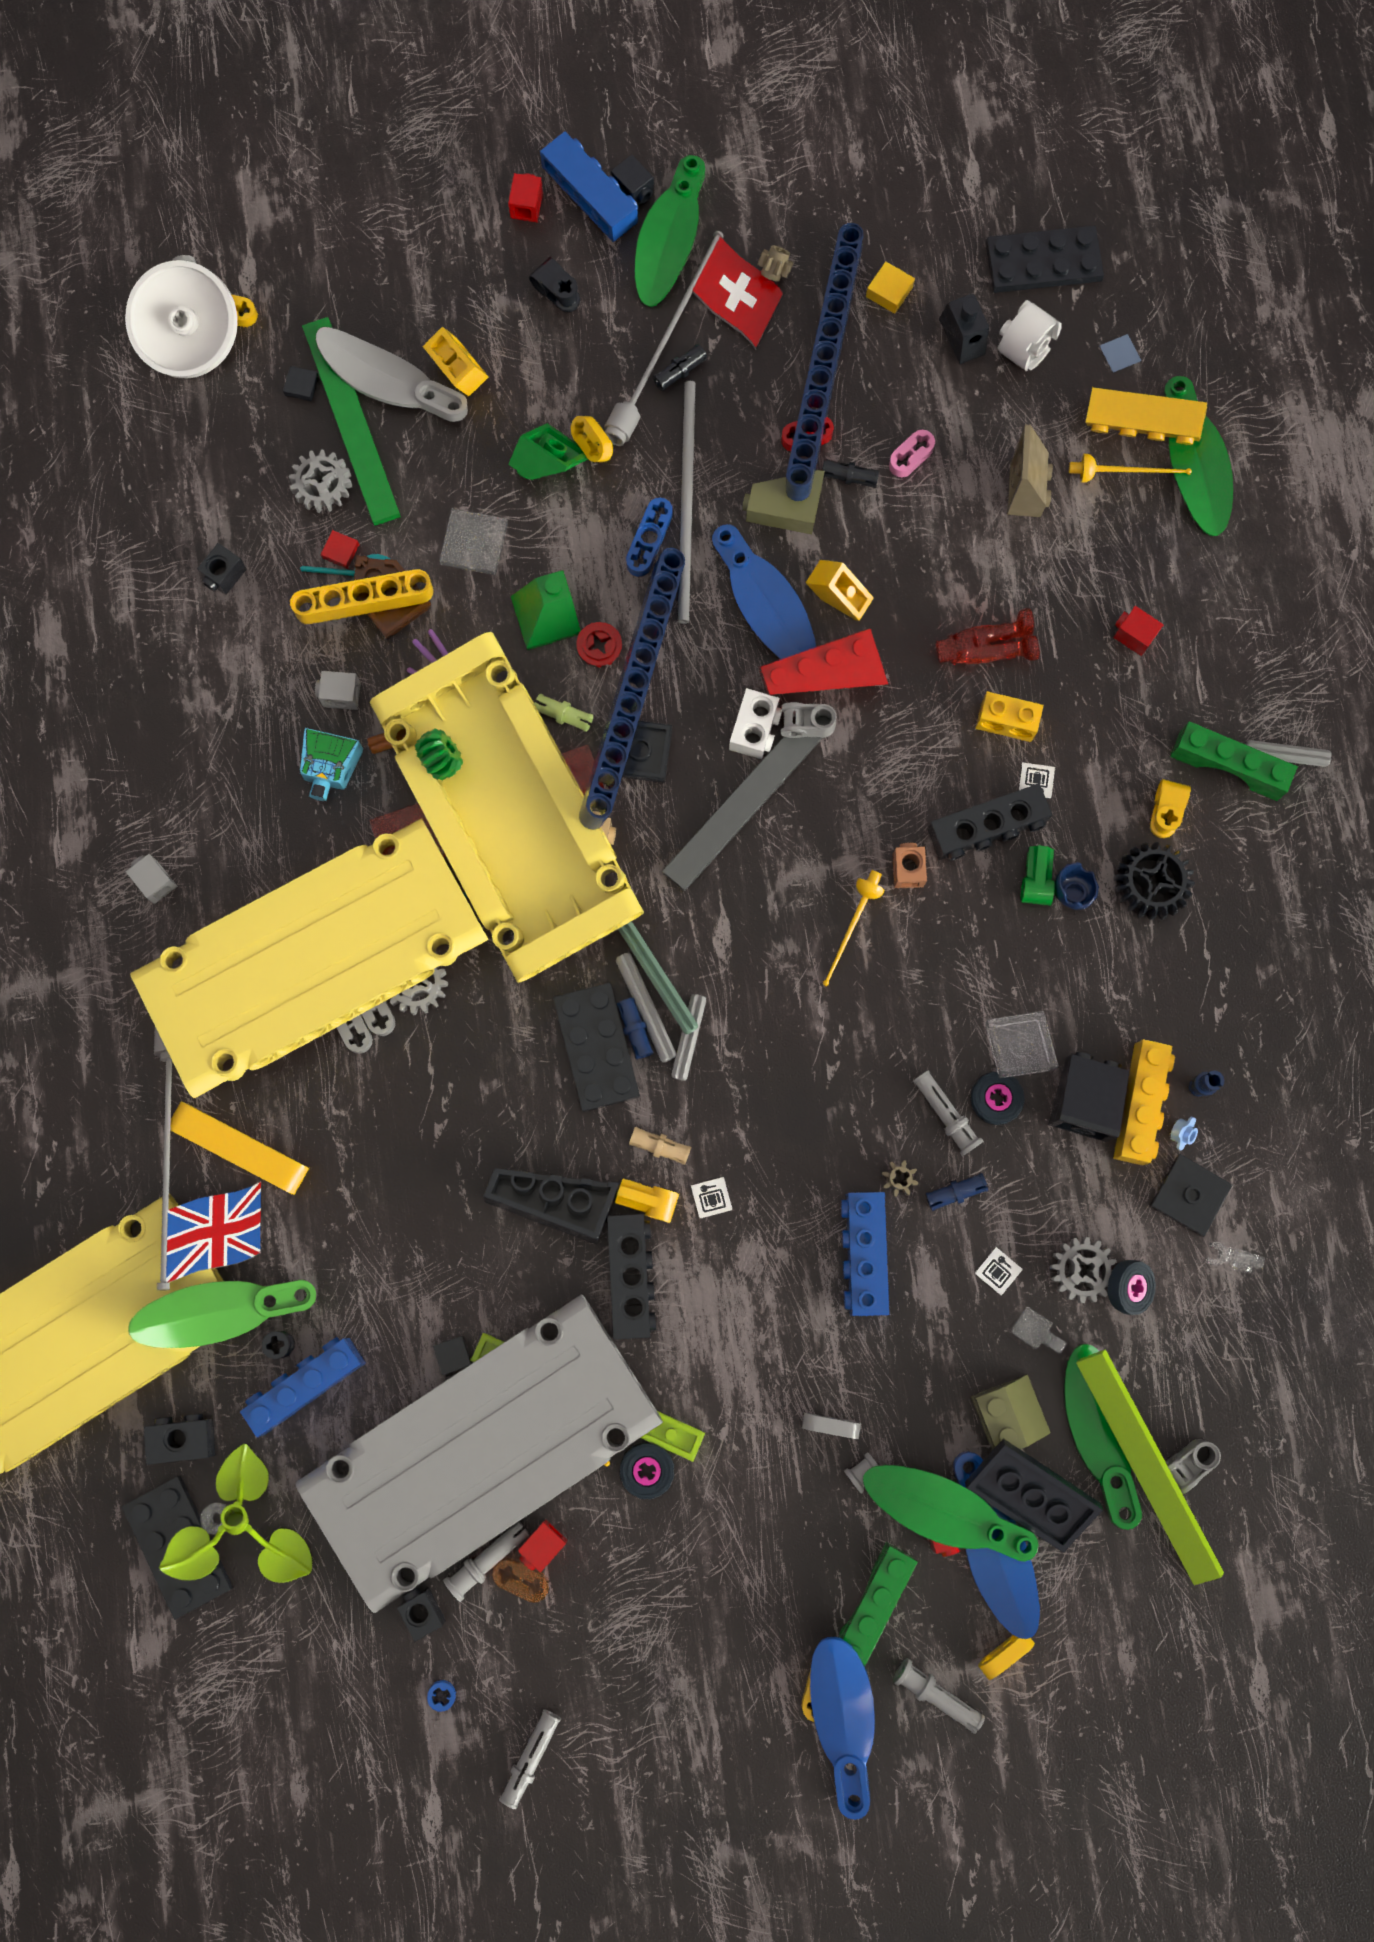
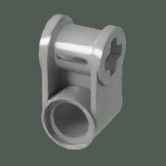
M790 702L781 706V710L784 712V728L781 729V735L784 737L824 738L830 736L835 730L837 716L835 710L830 705ZM825 716L831 722L828 725L822 726L817 724L815 720L818 717ZM793 717H796L795 724H793Z
M1195 1439L1165 1462L1182 1494H1185L1218 1466L1221 1454L1218 1447L1213 1443L1203 1439ZM1207 1446L1210 1452L1209 1458L1204 1462H1199L1197 1452L1201 1447Z

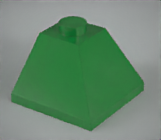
M546 423L520 436L508 465L516 469L520 476L533 480L565 472L588 460V458L576 442Z
M563 570L537 577L511 596L527 650L574 637L581 632Z

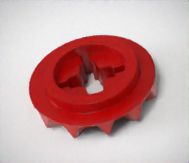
M604 622L591 623L579 633L576 643L579 656L588 665L591 664L600 668L603 665H611L620 656L622 639L619 632L612 625ZM594 636L600 642H607L604 645V654L599 649H592L595 646Z

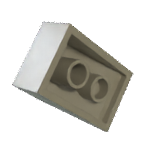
M1025 424L1010 461L1007 515L1041 517L1045 507L1050 506L1051 490H1047V481L1051 480L1053 465L1048 463L1049 452L1031 425Z

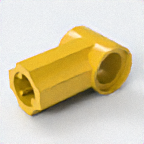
M622 1179L615 1204L644 1212L648 1217L670 1223L679 1194L660 1187L653 1186L651 1188L641 1183Z

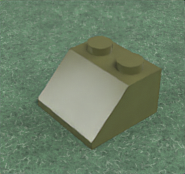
M1027 1374L970 1396L992 1451L1003 1438L1017 1448L1023 1449L1051 1433Z

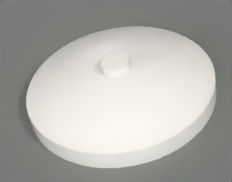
M176 260L164 262L143 274L129 295L125 314L128 337L139 357L151 368L175 378L198 377L215 369L230 352L237 333V311L230 291L223 281L210 270L189 261Z

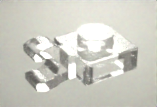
M1211 1242L1208 1245L1219 1252L1217 1259L1205 1258V1262L1209 1265H1221L1226 1261L1233 1263L1234 1270L1251 1273L1252 1269L1263 1268L1265 1260L1263 1256L1228 1248L1219 1242Z
M1028 1306L1024 1308L1010 1333L1034 1349H1038L1042 1342L1058 1354L1062 1352L1067 1344L1049 1332L1053 1325L1052 1322Z

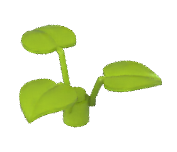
M243 1444L234 1450L225 1460L217 1474L216 1490L219 1497L224 1501H236L225 1507L222 1511V1525L218 1527L215 1537L210 1541L207 1531L200 1527L191 1526L180 1530L171 1539L159 1568L164 1574L179 1580H197L209 1575L219 1563V1554L213 1546L218 1543L225 1531L232 1535H238L247 1531L265 1547L259 1554L258 1566L261 1574L272 1582L285 1583L311 1573L312 1557L305 1540L297 1532L290 1529H277L271 1535L270 1541L267 1542L249 1525L246 1510L241 1506L242 1500L254 1501L258 1499L267 1489L269 1474L264 1463L253 1453L247 1444Z

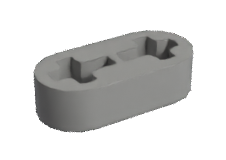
M386 1001L362 1013L368 1028L378 1036L389 1035L395 1028V1018ZM379 1011L383 1018L388 1017L389 1020L385 1022V1029H381L379 1026L374 1027V1024L377 1023L375 1012Z
M362 1014L351 1019L353 1023L348 1025L346 1022L337 1027L346 1047L350 1051L359 1054L368 1051L373 1041ZM356 1029L361 1036H366L362 1040L363 1045L361 1047L357 1044H351V1041L355 1039L351 1030Z
M804 1413L802 1429L859 1439L861 1423Z

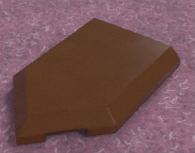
M356 555L354 580L404 572L405 570L397 560H380ZM415 584L412 589L415 591H420L418 586ZM394 587L388 588L384 595L392 596L398 589ZM360 593L356 600L364 601L368 598L369 594ZM428 601L423 604L368 613L367 615L387 639L394 636L426 612L432 604Z

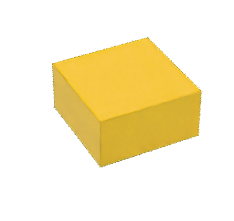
M885 261L868 286L866 297L895 314L912 290L915 278Z

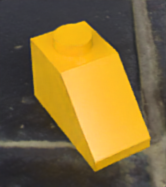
M820 560L806 581V584L822 601L854 620L860 621L874 598L842 562Z

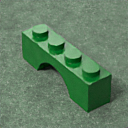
M1190 721L1180 731L1170 757L1196 768L1212 767L1234 774L1244 780L1251 791L1278 801L1288 792L1298 768L1296 765Z
M888 1542L885 1543L872 1568L868 1585L856 1610L838 1635V1638L843 1639L854 1648L864 1667L918 1563L913 1556Z

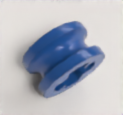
M446 1680L434 1682L427 1694L429 1706L438 1712L448 1710L453 1706L456 1698L454 1686ZM440 1687L442 1691L448 1689L450 1695L447 1696L449 1700L447 1703L443 1704L441 1700L435 1702L433 1696L437 1694L434 1692L436 1688Z

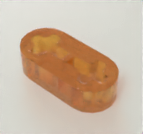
M502 1559L493 1570V1580L497 1586L529 1602H540L549 1591V1580L543 1573L535 1569L531 1571L524 1564L514 1559ZM508 1565L513 1567L512 1574L520 1577V1580L517 1581L513 1578H509L507 1582L501 1580L503 1574L499 1572V1569H505ZM523 1579L530 1583H533L535 1579H539L541 1581L540 1587L544 1589L543 1592L537 1591L535 1595H531L529 1593L530 1587L522 1583Z

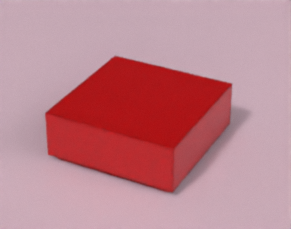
M332 530L320 555L323 559L348 569L360 544L358 540Z

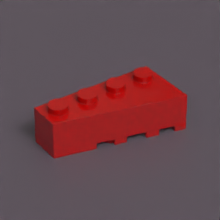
M871 629L847 635L758 667L768 695L888 684Z

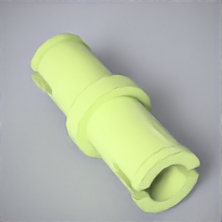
M539 694L536 698L540 703L547 705L543 706L536 702L534 703L540 713L555 718L559 724L565 722L585 732L589 730L590 725L580 721V719L592 723L593 714L571 707L569 702L563 701L561 703L543 694Z

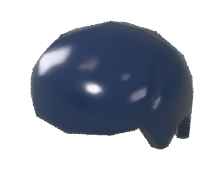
M1078 862L1067 864L1056 876L1054 888L1056 898L1063 905L1073 910H1082L1089 907L1097 898L1099 889L1094 872L1082 868V864Z

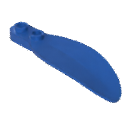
M728 524L718 527L712 536L714 547L730 570V581L736 602L746 621L759 639L779 659L816 647L813 630L804 606L786 578L773 565L752 552L736 527ZM725 535L731 536L728 541H722V537ZM739 557H745L742 563H736V560Z
M966 1451L960 1453L954 1460L953 1471L957 1483L965 1488V1481L983 1462L979 1455ZM970 1461L973 1464V1469L971 1472L966 1473L963 1470V1465ZM988 1504L998 1517L1016 1524L1013 1519ZM995 1529L992 1532L993 1539L1000 1535L999 1529ZM1025 1541L1020 1544V1550L1022 1551L1027 1547ZM990 1548L965 1549L975 1583L997 1620L1018 1638L1029 1639L1033 1637L1039 1626L1040 1605L1031 1559L1024 1562L1018 1561Z
M827 1637L818 1643L812 1658L810 1695L813 1718L823 1750L834 1766L839 1810L845 1817L856 1820L864 1817L870 1806L866 1763L871 1753L875 1731L873 1694L865 1667L854 1648L841 1638ZM852 1763L856 1766V1769L849 1770L845 1765ZM857 1795L860 1800L857 1802L852 1801L849 1796Z

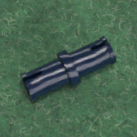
M628 998L617 1003L616 1005L625 1025L623 1031L625 1036H628L635 1059H642L654 1054L645 1031L647 1028L646 1023L641 1020L635 999Z
M1218 1071L1202 1072L1193 1079L1194 1081H1190L1189 1091L1197 1097L1212 1095L1220 1089V1086L1224 1085V1077Z
M979 1173V1175L959 1182L953 1180L950 1182V1185L929 1193L927 1192L925 1195L928 1198L927 1201L931 1211H935V1209L955 1202L961 1204L964 1202V1199L987 1192L989 1189L986 1186L987 1183L983 1174Z

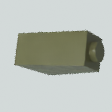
M815 471L809 497L802 501H794L787 496L786 477L752 484L751 494L745 493L742 510L747 511L746 522L812 535L825 471ZM795 481L794 483L802 484L803 482Z

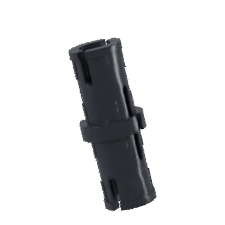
M696 344L681 357H674L670 365L653 376L656 386L661 391H665L666 388L678 379H685L689 376V371L707 360L704 349L699 344Z
M824 459L822 468L825 471L824 477L845 481L847 485L855 483L876 488L880 471L855 466L854 462L846 464Z

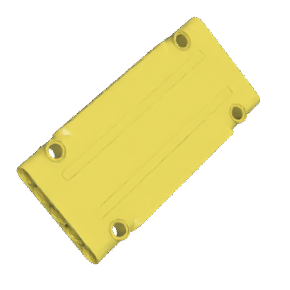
M492 632L484 633L371 699L370 704L384 729L385 738L392 744L397 754L395 759L480 921L487 930H490L493 943L500 949L517 983L537 975L635 920L644 913L627 882L626 875L616 861V854L602 828L588 829L580 822L579 812L584 795L524 685L519 682L516 672L512 669ZM502 671H507V678L503 682H496L497 675ZM435 728L441 729L447 736L451 737L458 751L461 752L460 757L463 760L461 769L455 775L443 781L433 778L431 773H427L426 768L421 765L415 750V744L421 738V735ZM406 729V736L402 740L397 741L396 735L398 731ZM611 872H616L618 876L616 884L607 887L605 885V877ZM512 930L514 932V940L512 943L505 945L503 943V935L506 931Z
M421 818L393 834L385 833L379 835L370 846L361 845L345 852L200 929L186 939V944L180 947L172 946L165 949L159 958L131 972L130 975L189 1094L196 1098L227 1080H238L247 1069L256 1070L272 1063L422 982L435 972L434 968L451 965L455 962L458 955L484 943L488 938ZM389 846L395 847L392 854L383 855L385 848ZM442 944L449 945V949L445 954H436L437 947ZM178 958H183L182 964L178 968L173 969L174 961ZM231 1058L234 1059L233 1067L228 1071H223L225 1061Z
M169 1194V1209L179 1206L173 1196ZM162 1197L134 1215L124 1217L118 1225L109 1226L0 1294V1474L23 1464L190 1356L192 1351L200 1347H151L136 1342L128 1332L131 1319L147 1304L186 1287L224 1281L218 1270L213 1268L198 1271L169 1282L170 1290H157V1283H160ZM138 1221L141 1224V1232L138 1236L133 1237L130 1228L134 1222Z

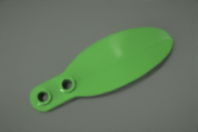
M294 1280L269 1286H261L244 1281H218L198 1284L174 1291L147 1304L131 1319L128 1332L136 1342L159 1348H187L218 1343L256 1328L269 1317L309 1309L316 1300V1290L306 1280ZM298 1289H303L306 1292V1297L301 1301L296 1300L294 1297ZM268 1295H272L276 1299L275 1304L271 1307L264 1305V1298Z

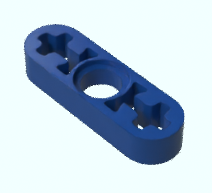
M655 498L650 501L626 556V566L629 573L633 576L642 577L649 573L673 515L672 505L665 498ZM661 507L664 508L665 514L660 515L657 525L654 523L655 511H658ZM646 531H653L657 534L658 538L655 542L649 544L645 543L641 536ZM642 549L645 551L643 556L644 564L635 567L633 560L639 559Z

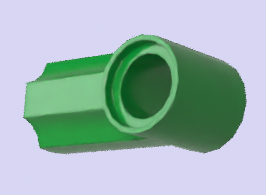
M1041 845L1029 846L1026 874L1022 880L1020 901L1022 903L1051 906L1055 888L1054 880H1052L1054 849Z

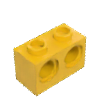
M441 327L423 346L452 384L468 396L488 378V375L458 338L444 327Z
M987 691L981 703L975 729L1032 742L1038 732L1044 705Z

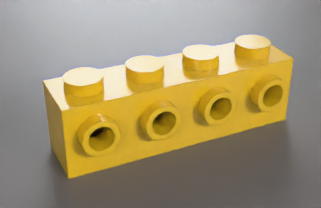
M1092 387L1086 424L1091 426V431L1098 433H1108V429L1120 430L1119 435L1136 437L1137 433L1148 434L1147 438L1150 440L1164 441L1165 437L1176 438V443L1193 445L1194 441H1200L1207 402Z
M1145 1039L1135 1043L1121 1130L1116 1141L1113 1159L1146 1165L1156 1158L1159 1143L1155 1141L1157 1130L1162 1128L1164 1113L1160 1111L1162 1101H1166L1169 1093V1084L1166 1083L1167 1073L1172 1071L1175 1061V1055L1171 1054V1045Z

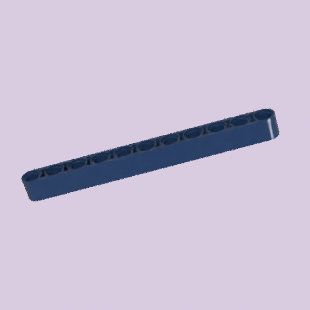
M846 223L840 227L786 473V494L794 501L805 500L809 497L812 489L862 253L863 229L856 223ZM801 456H806V457H808V458H807V459H802V458H799V457H801ZM795 481H801V482H803V483H802V484H796V483H794V482H795Z
M666 548L663 550L650 577L579 812L580 822L588 829L595 830L603 826L614 806L685 565L684 555L676 548ZM636 658L641 659L644 663L639 662ZM629 683L635 684L638 688H634ZM621 707L627 708L630 713L625 712ZM614 732L620 733L623 738H619ZM606 757L614 759L616 764L609 762ZM598 782L606 784L608 789L602 788ZM590 808L597 809L601 815L594 814Z

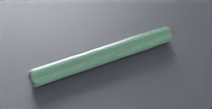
M632 921L618 929L683 1032L686 1035L694 1032L698 1028L697 1022Z

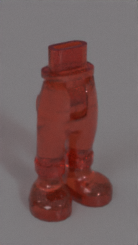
M1025 608L1020 610L1016 621L1012 624L1006 622L1000 625L975 626L962 630L953 636L948 635L947 639L935 641L939 663L951 661L952 665L957 664V662L978 664L1003 659L1009 660L1015 658L1016 655L1022 656L1029 661L1038 660L1040 650L1036 635H1033L1034 620L1031 609ZM1023 638L1021 641L1017 642L1010 641L1002 644H989L990 642L999 640Z

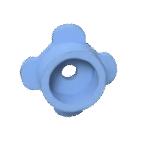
M1192 1116L1188 1121L1180 1118L1172 1128L1171 1140L1178 1143V1150H1183L1186 1144L1191 1145L1197 1137L1198 1130L1194 1127L1196 1118Z

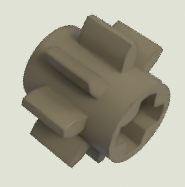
M772 245L769 251L764 249L757 264L763 267L761 274L773 281H780L782 276L787 278L794 263L788 260L790 252L775 245Z
M906 1160L902 1161L900 1167H896L895 1163L890 1162L889 1167L891 1171L889 1173H881L882 1177L887 1178V1183L882 1188L887 1189L890 1187L893 1190V1197H897L901 1190L908 1196L910 1195L908 1187L910 1185H918L916 1180H912V1174L917 1169H907ZM895 1171L899 1175L903 1173L906 1175V1179L903 1181L904 1187L900 1183L894 1184L892 1179L896 1177Z

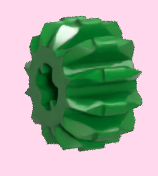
M435 728L432 731H427L421 735V738L415 744V750L421 765L426 768L427 773L432 774L433 778L443 781L446 778L452 777L461 769L463 760L460 757L461 752L458 751L451 737L447 736L441 729Z

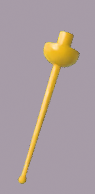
M1085 453L1082 455L1081 462L1069 463V473L1080 474V481L1083 483L1090 481L1096 472L1186 473L1188 475L1192 472L1190 468L1182 470L1096 465L1094 457Z
M871 870L867 880L857 879L856 888L859 894L862 895V898L827 978L823 981L824 986L829 985V979L867 900L877 899L885 891L882 887L878 886L882 874L877 871Z

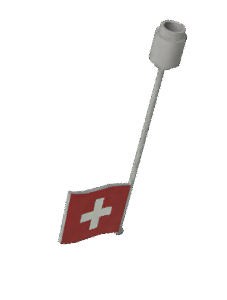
M721 231L713 233L714 239L630 402L616 403L604 426L605 433L613 445L623 446L625 442L629 441L641 416L635 403L692 293L713 314L740 332L756 350L783 293L772 280L764 277L761 271L741 258L723 240V233Z

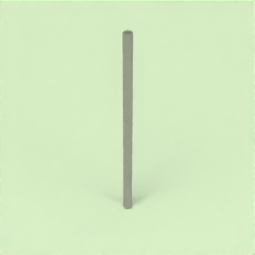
M686 381L684 385L680 551L685 557V565L679 582L678 623L681 624L689 623L696 388L694 381Z

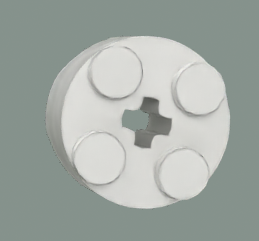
M1026 300L1019 308L1018 315L1014 320L1011 321L1009 319L1002 326L999 334L1003 338L997 350L1025 371H1028V369L1032 370L1039 365L1051 348L1048 347L1051 338L1057 339L1061 330V323L1034 303Z

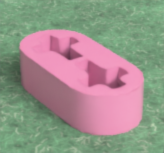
M917 430L892 453L889 469L893 475L901 478L907 477L932 454L935 445V438L932 433L927 430ZM917 442H927L926 448L922 446L915 451ZM907 456H909L906 466H897L898 459L900 461H903Z

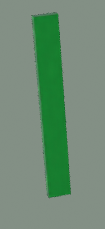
M329 317L302 325L374 526L400 518L398 507L355 389L344 382L331 369L318 349L316 333L322 327L332 328Z

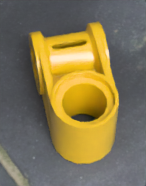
M1161 779L1155 795V805L1150 821L1151 832L1156 837L1168 838L1180 826L1189 800L1191 786Z

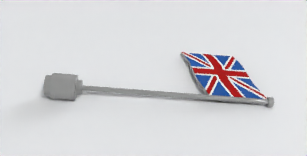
M155 1027L154 1055L160 1057V1061L166 1062L160 1283H157V1290L166 1291L170 1290L169 1282L198 1271L238 1264L260 1253L261 1182L237 1192L203 1197L169 1209L173 1061Z

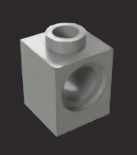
M321 671V679L317 680L315 684V696L318 697L322 706L326 708L358 710L361 682L356 673Z
M150 854L135 859L130 865L131 868L125 871L144 896L153 904H156L178 887L161 864Z

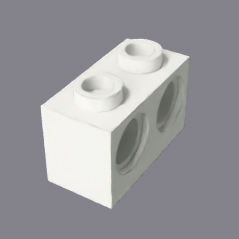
M746 688L730 739L729 750L758 759L763 758L764 751L770 752L775 735L770 734L773 724L778 726L782 714L781 708H778L780 698ZM757 707H764L769 713L766 716H758L753 710ZM750 733H755L761 740L757 743H750L745 737Z

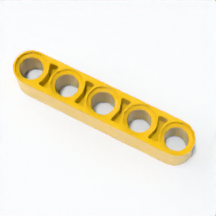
M415 569L300 590L292 595L290 606L300 622L313 624L423 604L432 598L433 586L429 575L425 571ZM418 582L426 584L425 588L420 591L412 589ZM394 587L398 589L392 596L384 595L388 588ZM360 593L369 594L368 598L364 601L356 600ZM332 598L341 599L336 606L327 605ZM303 604H312L311 608L308 611H299L300 607Z
M182 1101L171 1118V1131L295 1195L309 1169L305 1165Z

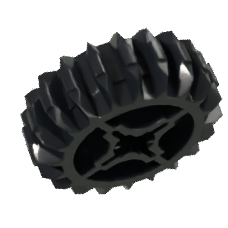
M1145 842L1141 845L1140 849L1136 846L1130 850V854H1125L1121 858L1123 863H1119L1116 866V870L1121 874L1115 875L1114 881L1122 884L1115 888V892L1124 893V896L1119 899L1120 903H1125L1128 900L1130 905L1127 911L1131 912L1137 908L1138 918H1142L1147 912L1149 920H1154L1157 915L1161 920H1164L1168 917V913L1172 916L1176 915L1178 908L1183 909L1187 905L1185 899L1192 897L1193 893L1188 888H1192L1195 882L1187 878L1193 874L1194 870H1185L1184 867L1189 863V859L1180 861L1178 857L1181 855V851L1177 850L1174 854L1170 853L1171 845L1167 844L1161 850L1159 842H1155L1152 847ZM1142 861H1157L1152 869L1144 867L1139 869L1135 867L1137 863ZM1167 868L1173 874L1174 880L1167 875ZM1156 873V882H1159V884L1152 889V880L1149 879ZM1133 882L1140 885L1142 895L1138 893ZM1156 893L1164 895L1169 893L1173 895L1170 900L1165 902L1151 901Z

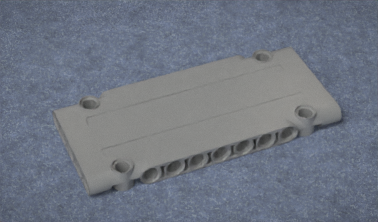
M581 1294L534 1326L524 1329L349 1444L348 1448L296 1481V1487L364 1602L373 1613H376L408 1591L413 1590L429 1577L431 1579L603 1466L610 1460V1457L624 1450L628 1445L662 1424L663 1421L592 1307ZM546 1323H553L558 1328V1335L553 1340L547 1339L543 1335V1326ZM614 1428L622 1430L625 1435V1441L621 1444L612 1443L608 1437L609 1431ZM338 1460H344L348 1463V1475H342L337 1471L336 1464ZM404 1567L412 1569L415 1574V1580L412 1582L405 1581L401 1576V1569Z

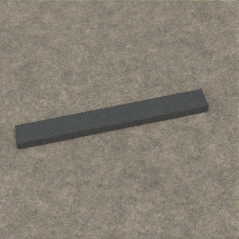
M825 716L818 717L815 720L817 724L822 726L828 725L831 722ZM783 737L665 867L662 873L685 892L823 738Z

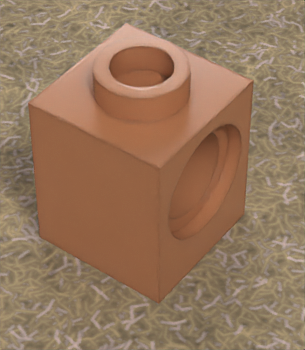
M916 843L900 844V847L895 848L892 854L894 888L924 887L927 882L925 847H917ZM905 859L913 860L916 863L917 869L913 871L905 869L902 861Z

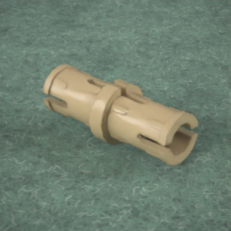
M638 1127L634 1128L629 1142L631 1146L654 1153V1157L659 1158L662 1156L683 1165L686 1164L691 1150L690 1146L667 1139V1136L664 1134L659 1136Z

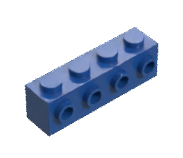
M563 132L540 150L542 168L612 242L616 241L638 223V205L632 196H626L621 191L615 178L612 176L608 177L602 171L600 163L594 157L590 158L584 152L582 144L576 138L572 139L566 132Z
M885 1192L847 1193L846 1200H841V1217L847 1218V1230H842V1248H848V1261H843V1278L849 1279V1291H844V1309L850 1310V1316L889 1315Z
M338 1337L334 1338L322 1347L324 1353L315 1359L312 1355L305 1358L296 1365L299 1369L291 1376H288L287 1373L281 1375L271 1383L273 1388L264 1395L259 1391L245 1401L247 1407L242 1409L240 1413L256 1437L267 1434L366 1364L350 1338H345L341 1341Z

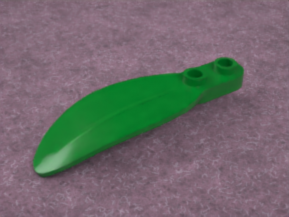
M689 155L680 160L670 188L651 207L638 237L635 256V282L641 302L648 307L659 304L672 289L686 263L696 237L699 220L697 198L705 178V163L698 156Z
M1176 376L1166 383L1164 397L1198 401L1193 383L1187 377ZM1176 387H1183V388H1184V389L1181 390V391L1175 390ZM1205 415L1200 441H1194L1193 445L1176 443V438L1169 437V453L1172 469L1186 470L1190 468L1192 471L1189 475L1186 473H1174L1177 486L1192 518L1204 533L1209 536H1218L1226 529L1232 512L1233 474L1230 458L1223 439L1214 424Z
M1081 1344L1071 1353L1065 1371L1064 1398L1068 1424L1084 1464L1100 1483L1110 1521L1117 1528L1133 1529L1140 1523L1142 1511L1131 1476L1132 1467L1076 1364L1079 1359L1097 1353L1099 1350L1090 1344ZM1114 1476L1120 1480L1118 1488L1111 1486L1110 1480ZM1122 1507L1126 1508L1129 1512V1516L1125 1520L1119 1516V1510Z
M898 1465L874 1466L869 1468L863 1476L865 1490L873 1501L900 1524L925 1538L957 1548H990L1023 1562L1032 1559L1038 1551V1540L1031 1531L998 1517L995 1511L982 1498L950 1479L924 1470ZM995 1529H999L1000 1535L993 1539L992 1532ZM1027 1541L1026 1549L1021 1551V1542Z

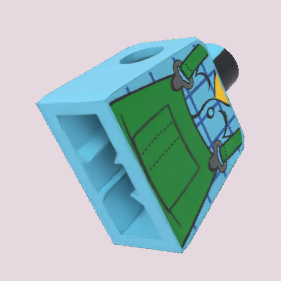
M305 728L300 774L305 781L313 783L309 795L311 798L326 801L330 787L341 790L346 788L363 752V747L359 740Z

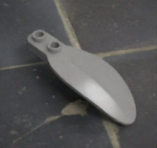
M322 327L317 331L316 343L326 363L344 382L358 392L387 404L408 408H421L452 422L460 421L467 415V399L463 394L429 380L420 369L406 360L337 329Z

